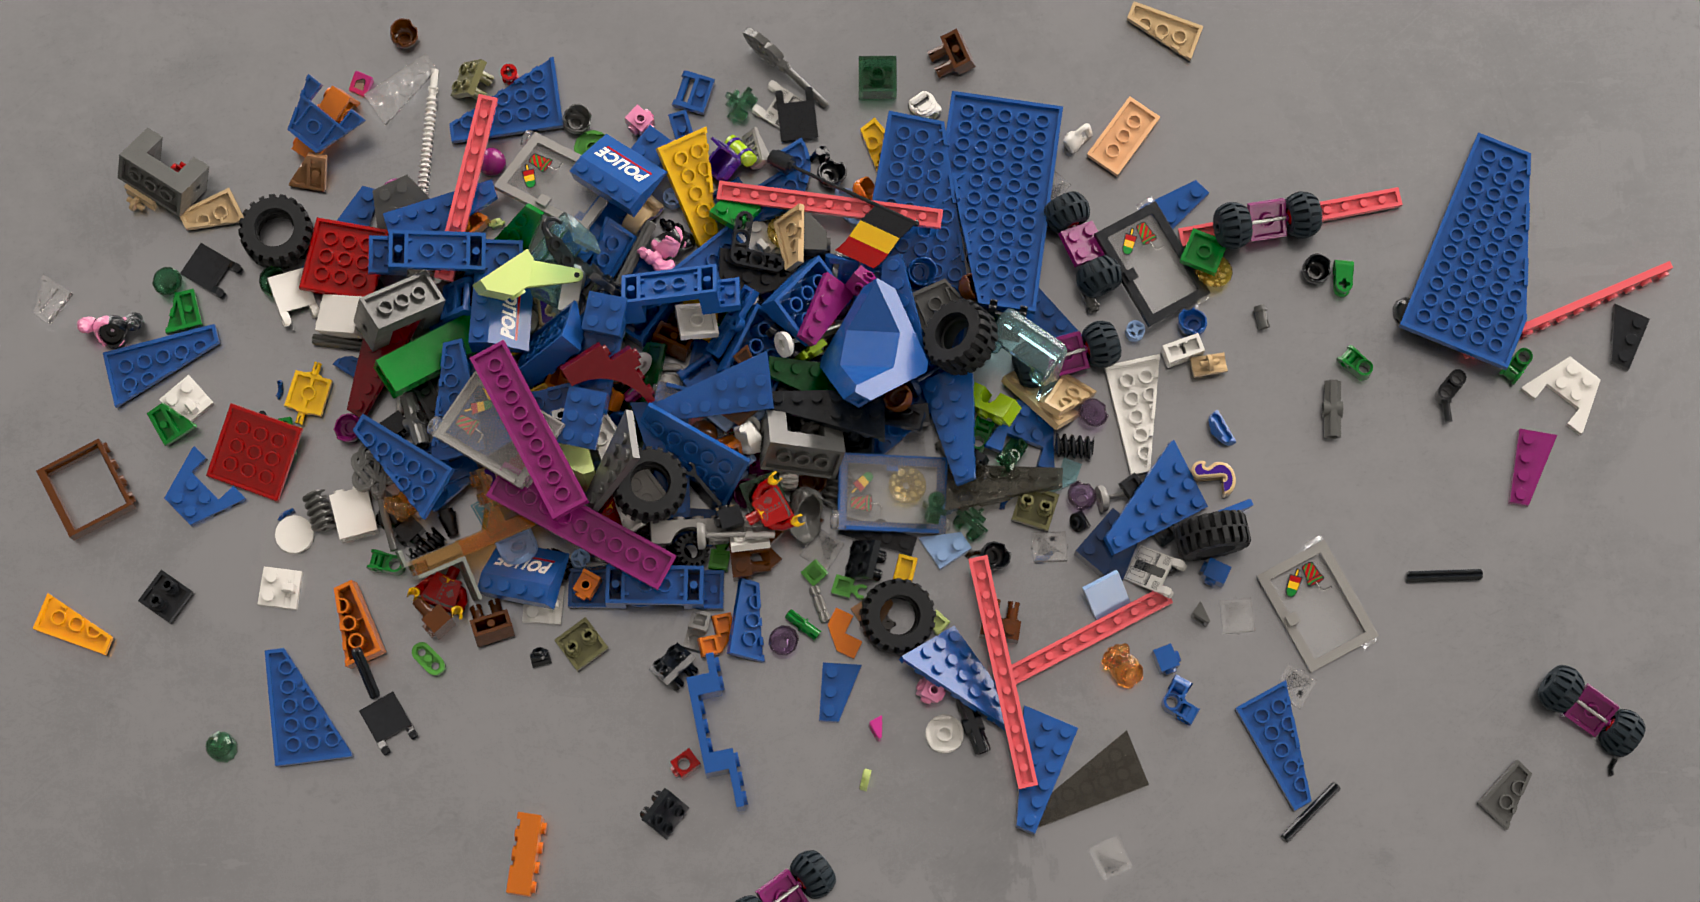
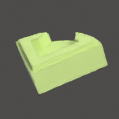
M936 609V617H934L935 627L932 630L937 636L951 622Z
M863 770L860 790L867 792L872 770Z

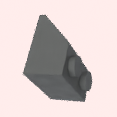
M805 212L804 256H820L825 258V254L831 252V238H827V231L810 213Z

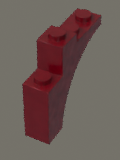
M597 342L560 366L571 386L591 379H610L632 387L645 398L648 404L655 401L653 397L655 391L650 384L645 385L642 379L645 376L640 368L635 369L641 365L638 360L641 356L636 348L631 349L629 345L609 357L611 352L607 346H601Z

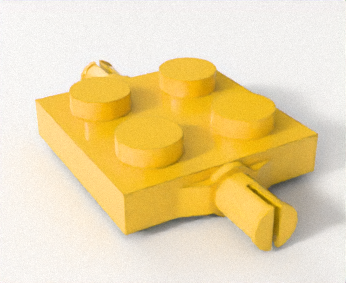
M314 362L312 372L295 370L284 407L298 412L295 421L298 425H303L305 415H315L318 417L323 415L333 381L319 375L322 366L319 362Z

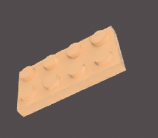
M1129 96L1089 150L1087 157L1118 177L1160 120V116Z

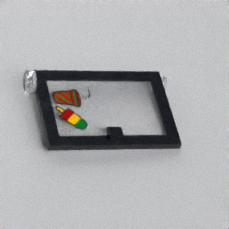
M1152 196L1136 205L1138 211L1094 234L1105 256L1114 258L1120 264L1121 283L1148 328L1195 302L1201 304L1209 299L1207 296L1210 294L1204 281L1199 278L1200 274L1197 272V269L1179 263L1184 248Z

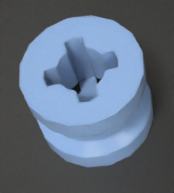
M673 188L666 189L663 193L665 207L670 210L679 208L680 205Z
M1130 321L1125 330L1126 338L1131 342L1140 341L1145 333V326L1141 321Z
M582 549L575 550L571 555L572 567L587 569L590 564L589 553Z

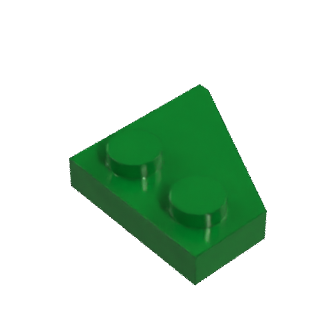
M161 403L147 412L164 446H169L197 427L195 423L165 403Z

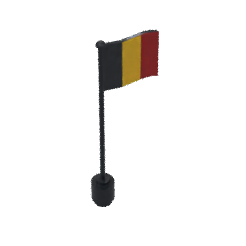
M772 150L768 155L767 163L772 168L785 174L793 172L795 169L874 206L859 221L849 237L835 249V251L874 269L878 267L888 257L899 240L913 226L917 227L919 225V220L908 218L797 167L795 157L781 150Z

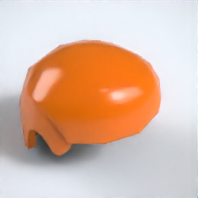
M865 176L854 182L852 192L872 200L875 185L868 176Z

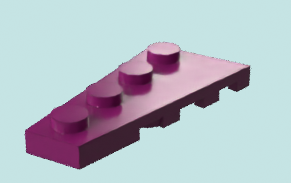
M829 272L823 273L796 336L809 346L817 344L854 296L852 291L844 286V283Z
M1526 429L1518 430L1508 504L1529 506L1557 435Z

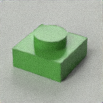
M815 559L801 571V574L812 586H815L828 574V571Z

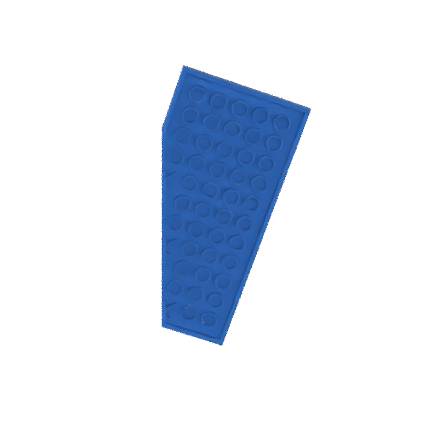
M952 91L946 128L947 147L956 203L977 304L981 307L989 308L990 299L998 300L997 309L1019 312L1022 305L1028 307L1027 313L1035 314L1047 230L1044 207L1051 200L1063 106Z
M889 111L872 200L943 209L941 229L913 226L899 240L888 257L902 254L906 270L909 263L918 257L931 258L936 263L938 269L936 279L928 285H914L909 280L912 293L943 279H946L959 293V281L966 275V267L944 121ZM860 262V266L862 265L865 269L871 271L876 278L881 280L882 263L874 269ZM964 329L954 339L952 348L962 342Z
M1478 132L1399 325L1402 329L1503 370L1508 369L1527 321L1531 153Z

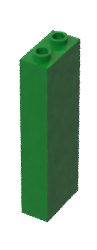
M462 315L375 361L373 368L393 399L440 375L443 343L462 338L467 360L479 353L472 352L468 342L471 315Z

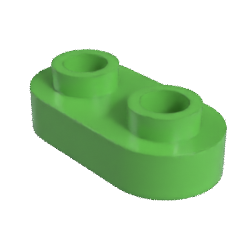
M419 642L413 646V658L430 675L439 676L444 672L445 662L427 643ZM421 650L426 651L424 656L419 655ZM435 663L439 664V668L437 670L432 669V666Z

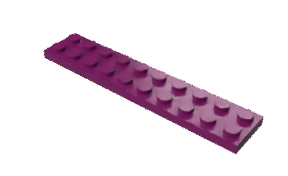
M504 339L470 357L552 519L556 521L589 503Z
M507 462L504 463L500 470L502 471L503 468H506L517 476H520L522 473L521 470ZM497 475L486 495L487 498L657 591L677 557L675 554L585 505L554 521L531 477L521 490Z

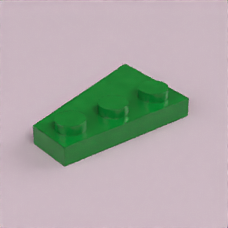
M528 203L494 239L523 240V251L526 249L529 251L545 212Z

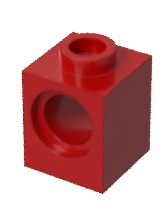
M690 748L670 761L672 765L670 770L676 778L680 776L682 780L701 766V763ZM682 760H687L690 763L689 767L685 770L679 768V763Z

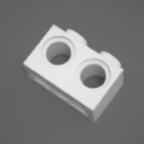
M1199 333L1163 345L1160 352L1168 369L1190 361V358L1203 356L1205 348Z

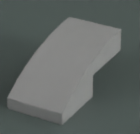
M693 608L683 643L685 649L700 653L697 639L707 635L712 613Z

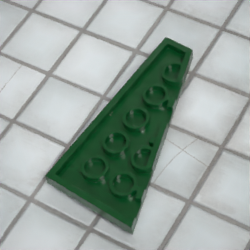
M768 357L770 378L785 386H790L798 391L836 390L820 368V362Z

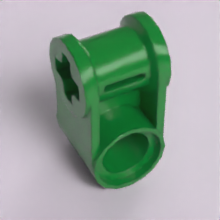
M1334 260L1332 270L1333 292L1337 297H1346L1353 286L1354 261Z
M1348 345L1345 353L1341 357L1338 356L1336 358L1339 365L1348 370L1358 380H1367L1373 371L1371 361L1352 345ZM1359 367H1366L1368 372L1362 373Z
M1528 348L1519 349L1512 357L1508 369H1502L1498 374H1503L1514 385L1533 359L1531 350ZM1520 354L1525 355L1527 362L1520 361L1518 356Z
M977 415L975 420L974 437L975 440H980L983 445L980 447L974 445V448L983 453L986 449L984 444L991 437L995 423L980 418L979 415Z
M377 549L371 550L372 557L366 567L367 569L394 576L402 575L405 572L406 568H402L401 565L395 570L391 568L394 562H399L397 555Z

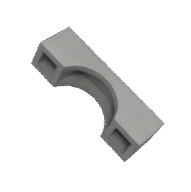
M715 515L705 519L704 516H694L692 519L674 517L673 520L663 521L662 519L659 520V523L653 524L650 521L649 524L650 541L660 547H670L673 539L681 532H697V522L705 524L706 533L721 532L719 528L716 529L713 520ZM729 537L706 538V541H708V545L728 544Z

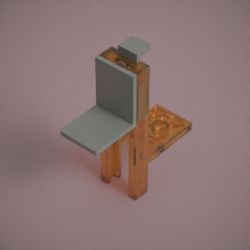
M483 468L471 471V476L469 477L472 487L477 489L478 494L476 497L479 504L484 506L480 531L407 562L402 550L395 552L401 567H409L414 580L421 579L457 563L473 601H479L483 598L465 555L537 525L519 514L504 520L498 503L486 497L491 486Z

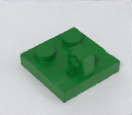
M1193 228L1179 263L1215 276L1226 248L1217 242L1215 236Z

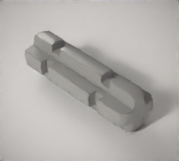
M818 585L810 587L809 592L813 596L812 600L817 613H819L820 622L825 623L830 620V615L826 611L827 607L823 596L820 595V588Z

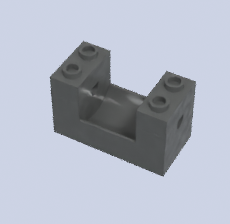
M147 127L119 154L117 178L180 217L207 190L209 166L204 161L193 157L179 172L171 169L160 162L163 137Z
M425 270L359 298L353 322L373 352L389 345L393 331L420 319L419 326L422 330L438 324L445 299Z
M767 409L759 431L762 436L761 452L759 453L760 469L835 479L845 455L843 431L819 426L816 435L788 431L786 412Z

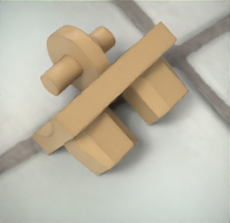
M125 184L126 193L130 195L126 201L130 203L129 209L131 211L137 209L143 211L145 206L153 211L157 209L155 201Z
M1224 352L1190 358L1193 377L1228 371Z

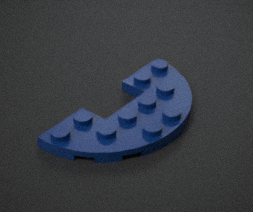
M802 137L781 150L795 157L797 167L811 173L810 156ZM795 169L788 174L779 171L758 186L806 191L810 176ZM739 177L731 181L735 183H743ZM718 190L714 191L713 193V202L715 203V205L719 202L716 199ZM761 206V212L753 219V222L770 220L789 210Z

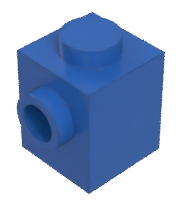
M1210 557L1208 562L1204 561L1200 572L1203 573L1201 578L1204 579V583L1210 586L1217 585L1222 588L1232 567Z
M1171 643L1152 651L1151 654L1160 675L1165 673L1167 676L1177 672L1176 668L1179 667L1181 658L1178 651H1174Z

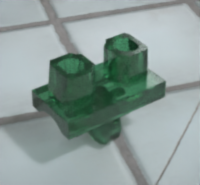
M747 87L739 98L737 96L740 92L737 89L733 93L727 92L725 94V97L728 99L725 105L731 107L734 103V106L726 116L730 120L735 118L740 122L746 119L749 113L741 107L744 103L750 108H753L758 98L751 93L753 89Z
M1011 438L1002 451L998 453L996 460L999 461L1001 466H1005L1007 472H1010L1025 453L1028 444L1022 438L1018 440Z
M932 492L928 497V502L923 500L922 507L925 509L924 519L928 523L938 525L941 515L946 516L947 510L943 507L945 497L941 492Z
M963 507L959 508L956 512L957 516L952 523L959 529L968 523L972 528L966 535L972 541H975L989 531L978 521L980 520L984 523L987 520L982 515L985 511L983 508L977 511L974 507H971L969 511L974 516Z

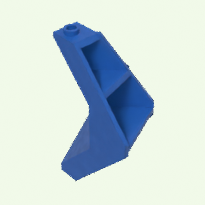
M878 278L862 288L823 354L820 368L842 398L857 407H861L869 401L926 373L928 367L927 358L896 289Z

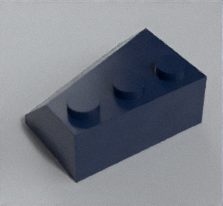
M1112 508L1075 550L1074 555L1099 577L1117 570L1123 581L1138 543L1111 555L1103 538L1111 529L1114 521L1120 516V513Z

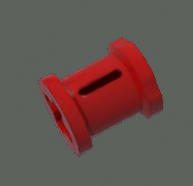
M513 64L502 66L500 70L502 80L505 84L511 85L519 78L517 69Z

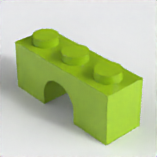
M974 382L975 412L984 419H992L997 425L1002 426L1004 424L1010 427L1022 409L1017 401L999 393L994 401L988 403L992 394L985 386Z

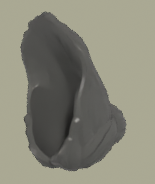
M800 487L794 490L789 497L791 502L790 508L794 516L798 514L803 515L798 517V522H805V524L800 527L790 528L789 531L799 542L805 544L812 542L819 535L821 530L820 518L824 507L821 495L817 490L809 487Z

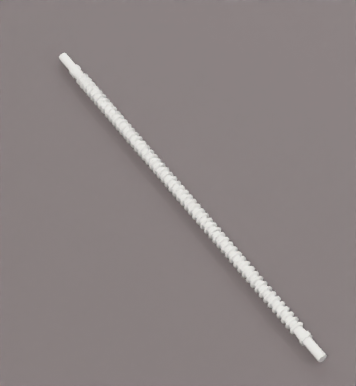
M431 69L430 86H428L429 97L426 98L428 101L426 106L428 107L425 108L427 111L425 116L427 118H424L426 122L424 126L426 128L423 129L425 132L423 137L425 138L422 139L424 143L421 145L423 147L421 149L423 154L420 155L422 158L420 162L422 164L419 165L421 168L419 173L421 175H418V178H420L418 180L420 185L418 186L426 194H428L426 190L429 189L427 186L429 181L427 179H430V176H428L430 171L428 169L431 168L429 165L431 163L429 159L432 158L430 155L432 153L431 148H433L431 143L434 142L432 140L434 137L432 133L435 132L433 129L435 127L433 123L436 121L434 119L436 117L434 112L437 111L435 108L437 104L435 102L438 101L436 98L438 93V69ZM409 269L408 271L410 272V274L408 275V277L418 274L419 272L415 269ZM398 396L396 411L399 410L403 414L401 399Z

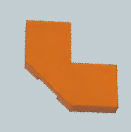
M835 608L828 623V629L837 652L855 659L862 641L846 634L853 615Z
M731 612L711 617L715 635L697 639L701 658L706 657V653L711 652L714 655H719L729 641L732 623Z

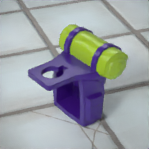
M735 135L729 136L724 143L714 137L711 138L718 148L710 155L709 162L711 163L712 176L718 181H728L741 164L749 167L757 161V156Z

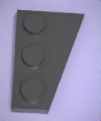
M1515 760L1478 801V804L1505 830H1508L1510 827V821L1513 814L1516 813L1517 805L1525 792L1532 773L1519 760Z

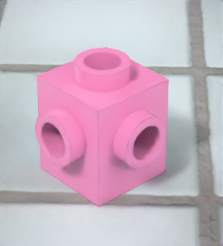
M638 104L625 117V122L629 126L628 129L634 135L638 134L641 136L649 125L655 128L654 115L648 109L643 110Z
M925 677L920 679L916 686V695L921 697L920 701L929 705L941 701L946 692L943 687H937L925 679Z

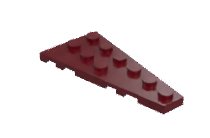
M421 319L393 331L389 345L373 352L363 338L347 405L348 411L358 417H361L362 414L368 415L384 386V383L373 368L375 361L408 344Z

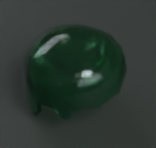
M270 266L260 273L259 286L267 296L273 297L267 278L283 274L282 269L279 267Z
M162 267L155 272L152 285L156 292L171 296L180 290L182 276L178 270L172 267Z
M217 731L210 735L206 741L205 750L216 762H228L237 753V742L229 733Z

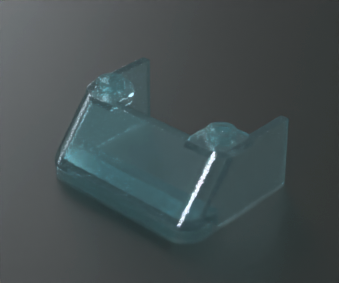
M563 212L558 217L562 224H558L555 221L549 229L563 240L574 259L581 250L584 252L591 250L597 254L601 252L595 235L566 212ZM544 236L531 255L534 261L558 265L547 249ZM562 284L530 288L532 297L558 308L559 304L556 294L561 291Z
M1009 308L996 321L998 342H995L996 348L992 353H998L1003 348L1031 368L1030 378L1035 384L1040 386L1036 397L1039 401L1056 385L1067 354V348L1051 334L1014 309Z

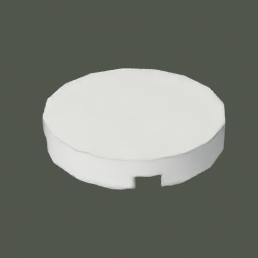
M292 515L285 517L276 527L275 538L277 544L283 551L289 554H299L307 550L314 541L312 525L302 516Z
M941 714L935 716L928 723L925 738L932 750L948 754L960 747L964 739V729L960 721L953 716Z

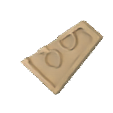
M227 188L190 206L180 218L185 229L188 231L236 224L244 216L230 188Z
M800 203L773 222L781 256L784 260V268L789 272L801 265L804 260V205Z
M1066 374L1060 377L1043 403L1042 408L1059 417L1094 397L1097 391Z

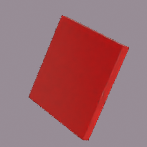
M317 217L299 289L320 294L361 297L377 291L380 275L368 274L369 235L389 236L388 230Z
M230 403L206 476L274 501H279L303 428Z

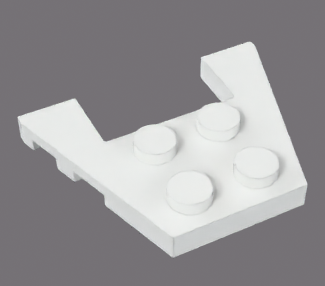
M1568 357L1524 385L1520 390L1535 400L1545 386L1550 388L1577 409V412L1566 425L1578 435H1581L1601 379L1572 357Z

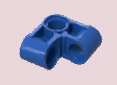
M1176 674L1161 701V707L1165 712L1176 717L1182 723L1191 726L1200 708H1197L1185 699L1193 683ZM1168 698L1173 699L1176 703L1175 707H1169L1166 700Z

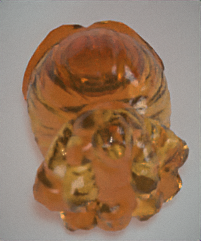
M401 491L397 495L384 498V508L399 522L406 521L411 515L418 512Z
M1127 643L1109 647L1108 651L1104 653L1102 664L1106 670H1110L1118 685L1125 688H1133L1136 683L1143 679V667L1137 658L1130 654V647Z

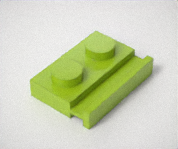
M822 338L816 345L809 346L793 359L811 360L823 352L822 348L827 345L826 341Z

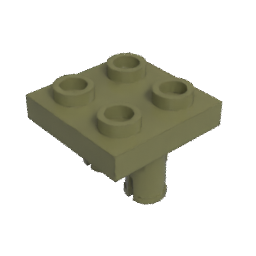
M482 59L464 62L459 68V76L452 85L450 96L456 99L472 97L477 100L479 94L487 95V92L477 88L479 81L486 86H490L493 82L491 80L494 79V76L484 71L487 62Z
M1023 483L1011 521L1048 532L1060 494Z
M586 617L554 640L577 672L609 649Z

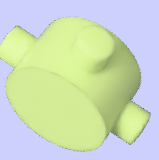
M501 218L493 219L490 221L489 227H492L493 230L500 229L505 224V221H502Z

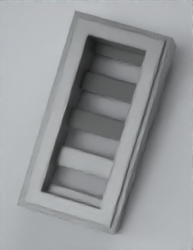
M754 127L742 136L743 143L756 156H759L757 161L750 166L752 170L760 169L766 165L769 155L757 127Z

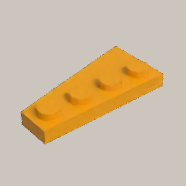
M47 593L33 629L106 656L113 637Z

